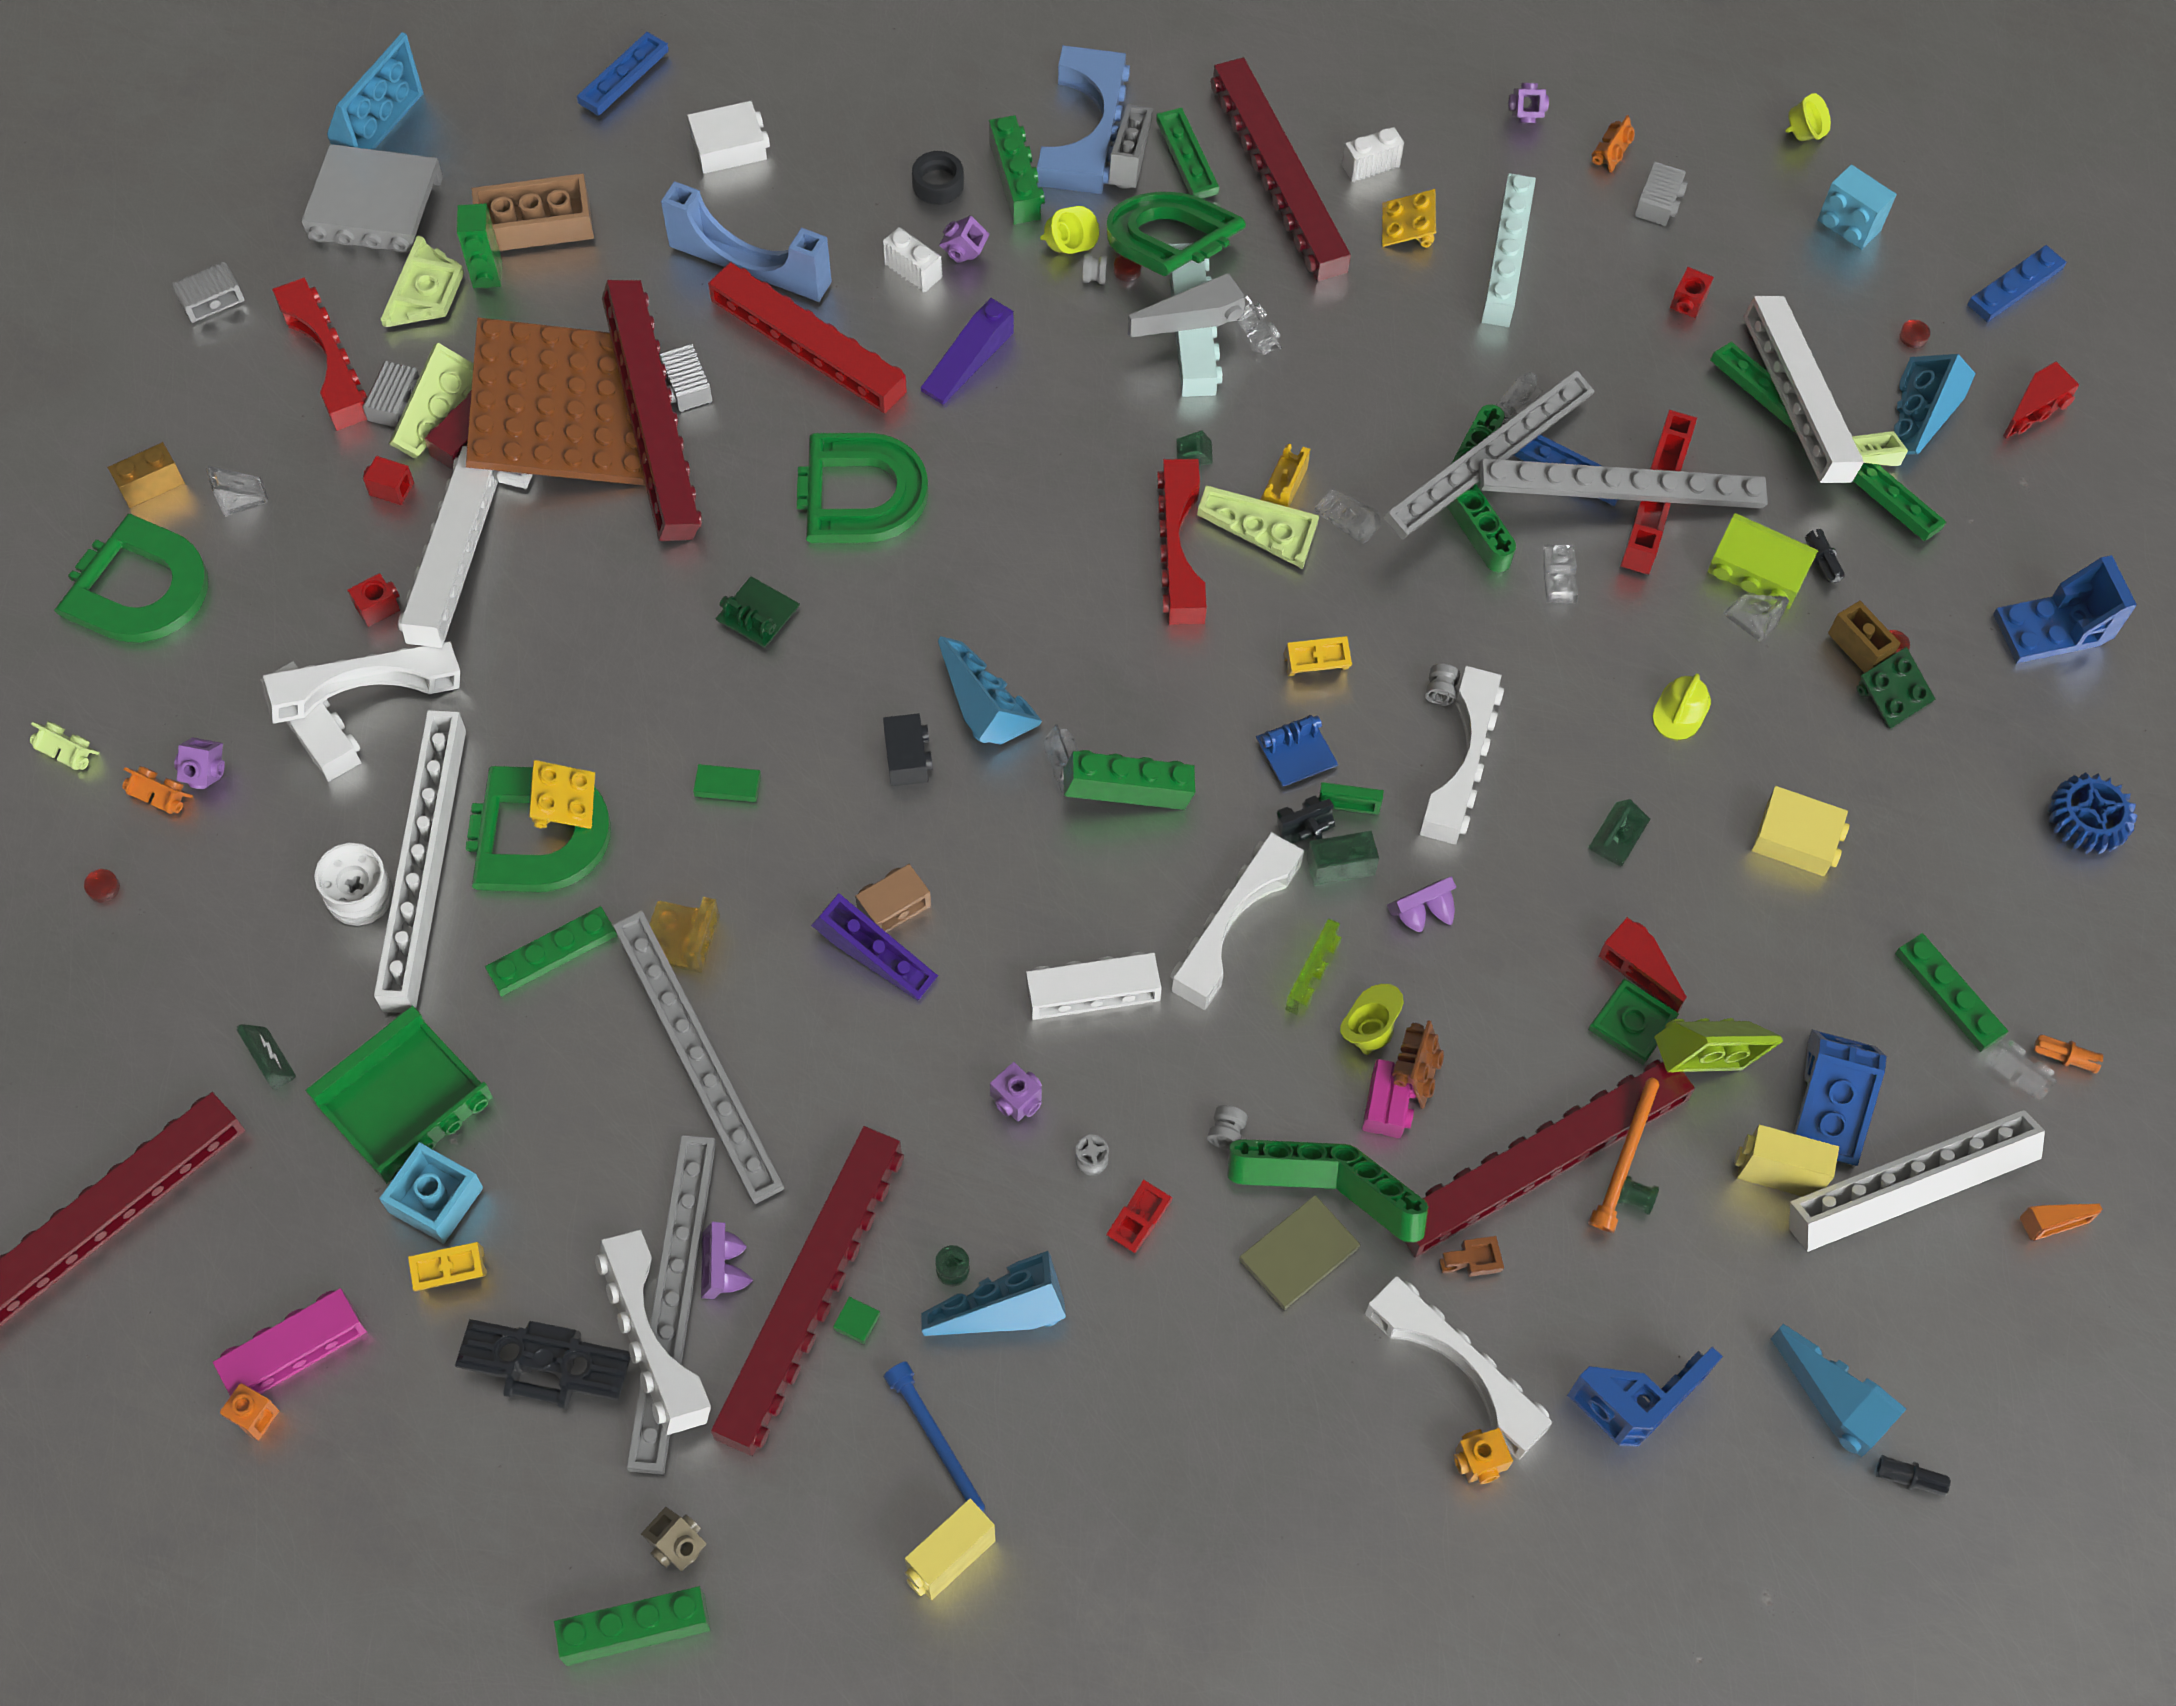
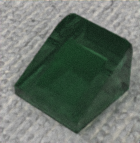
M1202 430L1176 439L1177 459H1199V465L1213 463L1212 442Z

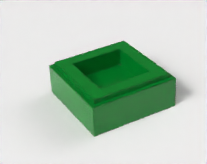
M849 1297L833 1325V1329L864 1345L880 1317V1311Z

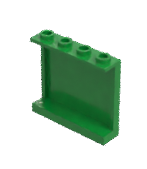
M413 1005L305 1090L319 1110L386 1184L394 1179L419 1142L433 1150L436 1143L446 1135H452L458 1131L463 1121L473 1113L481 1112L488 1105L489 1100L493 1098L485 1082L481 1083L425 1023L422 1015Z

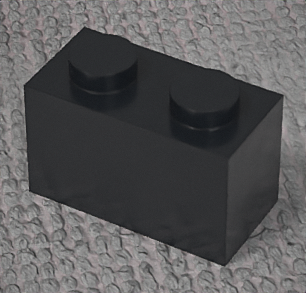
M920 713L883 717L891 786L928 782L927 770H933L931 751L925 752L924 743H929L927 724L921 725Z

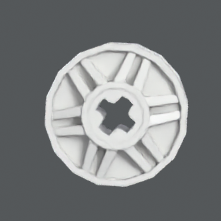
M341 844L327 851L317 863L314 875L316 887L327 909L335 919L347 925L361 926L379 919L390 907L393 897L391 880L382 860L373 849L364 844Z

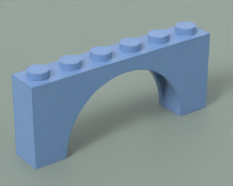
M1062 46L1058 65V85L1074 88L1087 95L1098 106L1102 119L1096 129L1080 141L1058 147L1041 146L1037 165L1039 179L1037 186L1102 194L1104 183L1109 184L1110 167H1107V165L1111 162V153L1114 147L1111 144L1116 141L1119 126L1115 124L1116 122H1121L1123 106L1119 105V103L1125 102L1126 85H1123V82H1128L1130 75V65H1126V53Z
M674 181L661 200L669 247L723 267L732 262L739 268L748 270L758 280L820 302L832 282L826 236L801 228L788 250H765L740 240L719 224L705 206L700 190Z

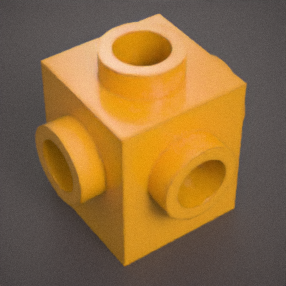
M1500 1428L1482 1433L1481 1429H1476L1464 1434L1455 1449L1456 1454L1453 1455L1458 1472L1461 1475L1465 1474L1468 1483L1479 1480L1480 1484L1492 1482L1500 1477V1472L1508 1470L1513 1462Z

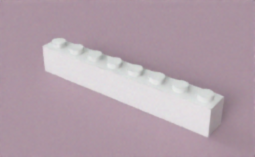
M1754 296L1743 318L1820 483L1852 482L1864 461L1793 316L1792 310L1784 296Z
M463 446L459 458L454 459L453 475L446 482L444 501L441 500L439 502L438 518L431 525L429 544H425L423 547L421 567H417L415 570L414 587L409 589L407 593V607L405 612H401L399 616L398 627L400 631H403L406 644L443 647L498 483V471L466 468L467 446Z
M2025 1110L2014 1113L1790 1201L1789 1230L1807 1252L2040 1160L2042 1158L2045 1130Z

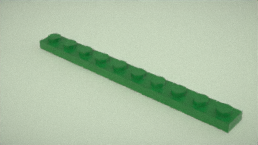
M1732 341L1713 353L1710 359L1712 363L1797 433L1769 372ZM1863 463L1853 479V482L1923 541L1928 540L1941 531L1946 524V521L1878 464Z

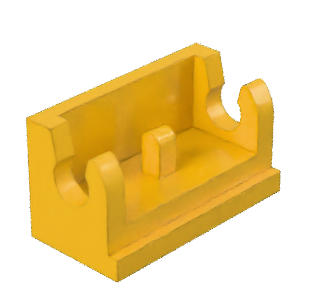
M1291 444L1285 446L1283 454L1280 456L1260 500L1290 507L1308 468L1309 448L1302 447L1299 455H1295L1290 451L1292 448Z
M1347 636L1287 643L1283 653L1284 662L1288 661V676H1294L1295 673L1336 668L1348 670L1352 666Z
M478 1242L409 1256L413 1291L484 1277V1275H487V1270L484 1268L482 1259L485 1256L483 1246Z

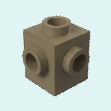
M666 1506L641 1533L654 1548L650 1554L663 1567L667 1568L669 1564H672L681 1572L687 1565H690L697 1559L700 1551L707 1544L697 1534L701 1528L694 1520L686 1514L682 1518Z

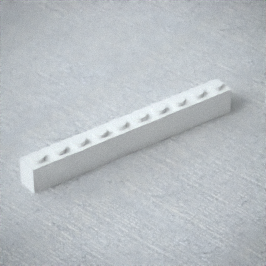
M430 710L427 712L374 997L382 1012L403 1013L412 1005L415 1008L417 1006L466 729L459 712Z

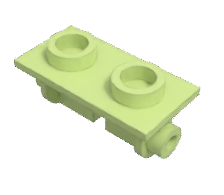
M47 721L46 725L35 722L31 723V725L39 728L38 732L34 733L30 738L33 748L55 758L60 748L61 751L56 760L70 766L74 770H83L87 767L89 753L96 755L100 753L88 747L90 744L89 740L75 734L69 737L63 734L65 728L50 721Z

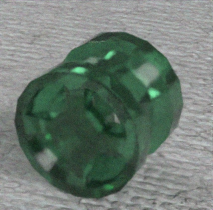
M954 1245L944 1247L938 1252L935 1260L938 1279L947 1286L963 1284L970 1274L967 1252L963 1248Z

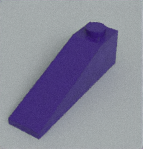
M990 298L972 316L921 386V391L944 405L1014 333V311L995 299Z
M840 893L834 897L811 925L836 947L917 1001L938 977L935 972Z

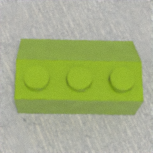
M1734 513L1707 572L1720 580L1737 585L1749 593H1754L1770 600L1775 605L1790 609L1818 550Z
M1704 1018L1693 1022L1675 1019L1665 1025L1666 1028L1654 1036L1667 1072L1742 1071L1783 1042L1780 1035L1750 1021H1734L1733 1018L1721 1021H1710Z

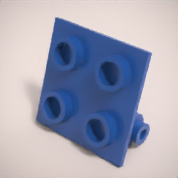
M1308 715L1303 719L1292 721L1289 724H1284L1279 728L1256 736L1282 787L1338 766L1335 757L1319 730L1322 727V723L1318 715L1314 717Z

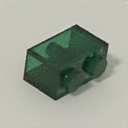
M1371 830L1310 841L1306 859L1313 884L1317 886L1374 876L1379 862V855Z

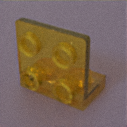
M703 897L700 908H691L664 901L657 902L649 925L672 967L702 973L720 918L716 899Z

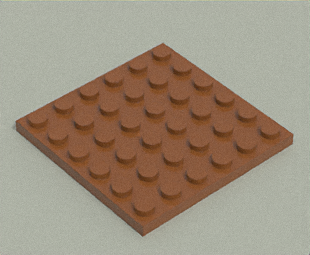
M477 317L466 468L646 486L610 332Z

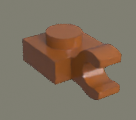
M1496 1236L1463 1240L1461 1244L1462 1251L1445 1252L1442 1254L1443 1258L1439 1259L1442 1273H1450L1466 1267L1468 1276L1472 1277L1500 1273L1504 1269Z

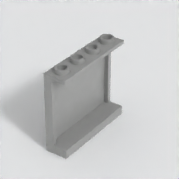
M330 144L302 218L308 239L319 242L327 241L344 245L365 246L373 249L380 248L398 252H410L415 242L414 238L432 186L441 185L443 179L438 158Z

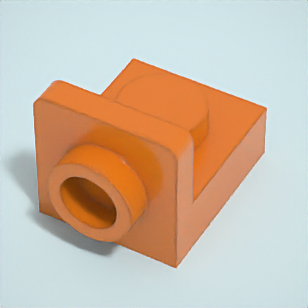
M239 1384L220 1410V1414L237 1424L247 1435L259 1441L280 1410L268 1398L244 1384Z

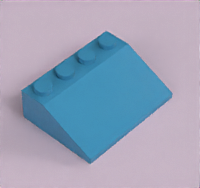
M402 32L336 105L327 132L330 144L374 150L424 94L407 34Z

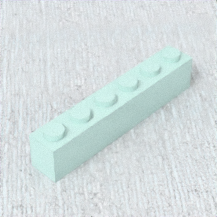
M1508 173L1481 323L1503 327L1510 326L1516 301L1536 180L1534 177Z
M1192 243L1169 245L1176 249L1182 250ZM1204 258V261L1201 263L1190 261L1169 274L1171 297L1211 281V276H1206V271H1209V258ZM1217 326L1176 331L1175 337L1182 397L1216 395L1217 384H1222V367L1216 366V361H1219L1220 358L1219 343H1214L1213 338H1217Z

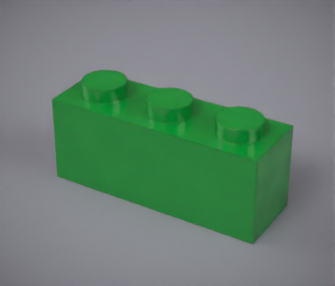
M487 204L458 205L457 235L473 288L501 287L502 258Z

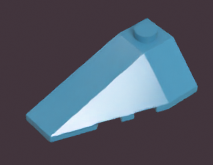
M1959 354L1910 357L1900 380L1899 389L1902 391L1901 401L1897 402V410L1900 412L1899 421L1894 426V432L1908 450L1906 455L1919 454L1965 399L1976 373Z
M940 636L938 644L964 720L971 728L972 735L982 743L1003 744L1041 724L1042 720L1028 702L1021 696L1014 698L1006 691L1007 683L1002 678H997L985 671L987 664L961 641Z
M1049 1251L1023 1259L1006 1267L1008 1274L993 1282L989 1278L978 1282L979 1287L967 1296L965 1294H956L921 1313V1330L923 1335L1032 1330L1042 1326L1050 1327L1057 1324L1061 1319L1066 1318L1064 1298Z

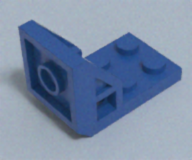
M2110 555L2099 558L2061 582L2051 597L1996 608L1993 616L2016 664L2101 646L2115 638L2137 604L2113 556Z
M1811 1029L1807 1046L1804 1077L1808 1084L1793 1134L1839 1146L1837 1161L1858 1166L1884 1077L1887 1056L1876 1046Z
M1713 1347L1704 1355L1698 1351L1684 1365L1685 1367L1677 1375L1675 1374L1662 1389L1645 1373L1589 1366L1579 1376L1567 1396L1619 1446H1639L1709 1375L1723 1356Z

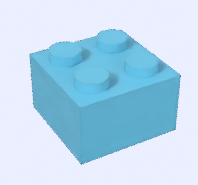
M1851 164L1832 182L1817 221L1862 250L1881 232L1897 194Z
M419 1142L379 1199L388 1213L445 1244L483 1189V1186L476 1173Z

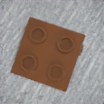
M1429 1020L1425 1029L1419 1023H1412L1411 1027L1406 1028L1400 1048L1402 1053L1398 1054V1060L1392 1073L1395 1085L1406 1087L1407 1083L1412 1084L1421 1109L1425 1108L1427 1098H1432L1434 1094L1435 1079L1433 1078L1436 1069H1441L1444 1060V1051L1440 1049L1438 1043L1439 1037L1435 1034L1432 1023Z

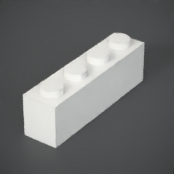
M292 661L276 671L285 672L296 670L298 667ZM326 699L317 705L305 718L286 722L326 780L330 782L361 764L356 753L361 749L351 733L347 736L343 733L342 729L345 728V725L336 712L329 713L327 707L330 704Z
M1134 952L1128 955V957L1115 959L1106 956L1088 963L1072 961L1060 967L1039 966L1032 971L1026 972V986L1032 1020L1160 1001L1161 983L1155 953Z

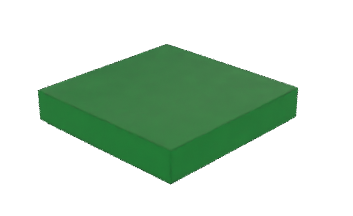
M1624 978L1593 1020L1588 1030L1644 1066L1658 1046L1654 1036L1664 1030L1668 1022L1677 1019L1679 1013Z

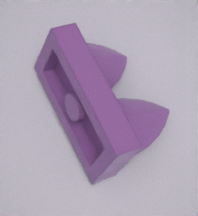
M1452 876L1395 900L1387 904L1391 916L1399 915L1405 925L1418 932H1422L1425 925L1426 911L1423 904L1425 902L1438 919L1448 925H1452L1455 907L1451 890L1457 887Z
M711 1222L702 1232L701 1298L715 1299L720 1293L741 1290L753 1282V1279L743 1270L725 1263L726 1259L737 1257L747 1248L739 1237L725 1231V1223Z

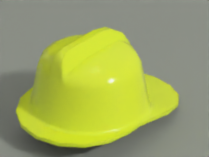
M1812 93L1789 110L1788 119L1790 125L1785 129V132H1793L1799 141L1820 140L1830 131V114L1820 95Z
M1084 206L1060 209L1046 221L1044 234L1040 236V240H1046L1048 246L1055 252L1073 254L1087 251L1098 242L1100 234L1099 224L1096 216Z
M1699 674L1681 676L1664 688L1654 708L1652 717L1655 727L1665 737L1674 740L1687 739L1693 736L1700 728L1710 708L1711 698L1707 686L1700 680Z
M1382 983L1371 986L1361 993L1347 1016L1343 1019L1340 1025L1341 1035L1345 1040L1355 1043L1363 1054L1369 1055L1373 1050L1380 1049L1391 1041L1394 1035V1022L1404 1004L1403 994L1399 988L1392 984Z

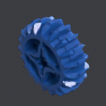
M2085 772L2080 777L2073 775L2067 781L2060 783L2057 791L2055 790L2051 795V803L2047 811L2051 813L2049 822L2057 824L2054 827V833H2062L2064 835L2062 842L2070 840L2073 842V850L2082 846L2086 854L2094 849L2099 855L2105 850L2111 852L2117 846L2123 845L2128 836L2132 834L2135 827L2134 823L2138 816L2133 813L2136 804L2128 802L2131 794H2123L2121 792L2122 784L2118 786L2111 784V777L2104 781L2101 780L2099 773L2091 778ZM2079 798V804L2071 806L2072 799ZM2108 820H2113V828L2106 829L2105 824Z

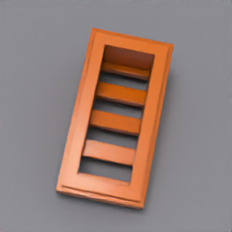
M2100 1204L2031 1206L2020 1216V1220L2030 1240L2035 1241L2091 1223L2103 1209Z

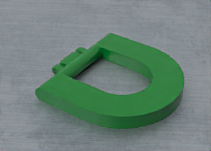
M1151 192L1128 198L1117 204L1110 211L1107 218V240L1110 246L1120 255L1162 276H1167L1190 261L1201 263L1204 261V258L1208 259L1221 251L1222 248L1228 247V238L1246 227V223L1242 217L1193 195L1178 192ZM1172 219L1186 223L1207 233V235L1179 250L1143 233L1139 227L1152 220Z
M813 433L809 436L808 466H799L797 477V509H807L806 540L808 542H879L903 533L921 516L928 499L927 472L920 457L907 444L891 436L877 433ZM823 467H877L889 473L897 484L893 496L878 507L867 509H822Z
M127 514L106 543L99 540L93 542L91 546L97 552L88 549L76 564V570L81 573L73 570L70 572L68 577L71 581H75V583L54 611L62 618L114 640L131 643L156 640L182 628L199 611L208 590L207 569L197 549L183 536L132 514ZM121 548L159 563L172 572V582L165 595L158 601L143 607H127L89 590Z
M489 767L484 803H472L471 807L473 814L470 815L467 838L468 840L477 841H466L465 847L468 852H476L472 888L483 891L547 892L565 888L587 876L603 858L611 836V822L608 809L596 787L594 786L592 828L575 826L571 839L561 849L545 855L493 854L500 803H530L533 767Z

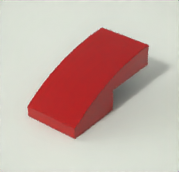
M1143 1179L1126 1207H1123L1106 1235L1133 1253H1136L1154 1229L1173 1198Z

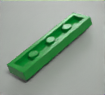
M1183 108L1158 113L1156 122L1190 195L1199 198L1218 195L1219 185Z
M599 906L486 965L485 968L502 997L616 937L617 933L603 908Z
M1923 933L1898 948L1895 953L1897 957L1980 1052L2005 1037L2009 1032Z

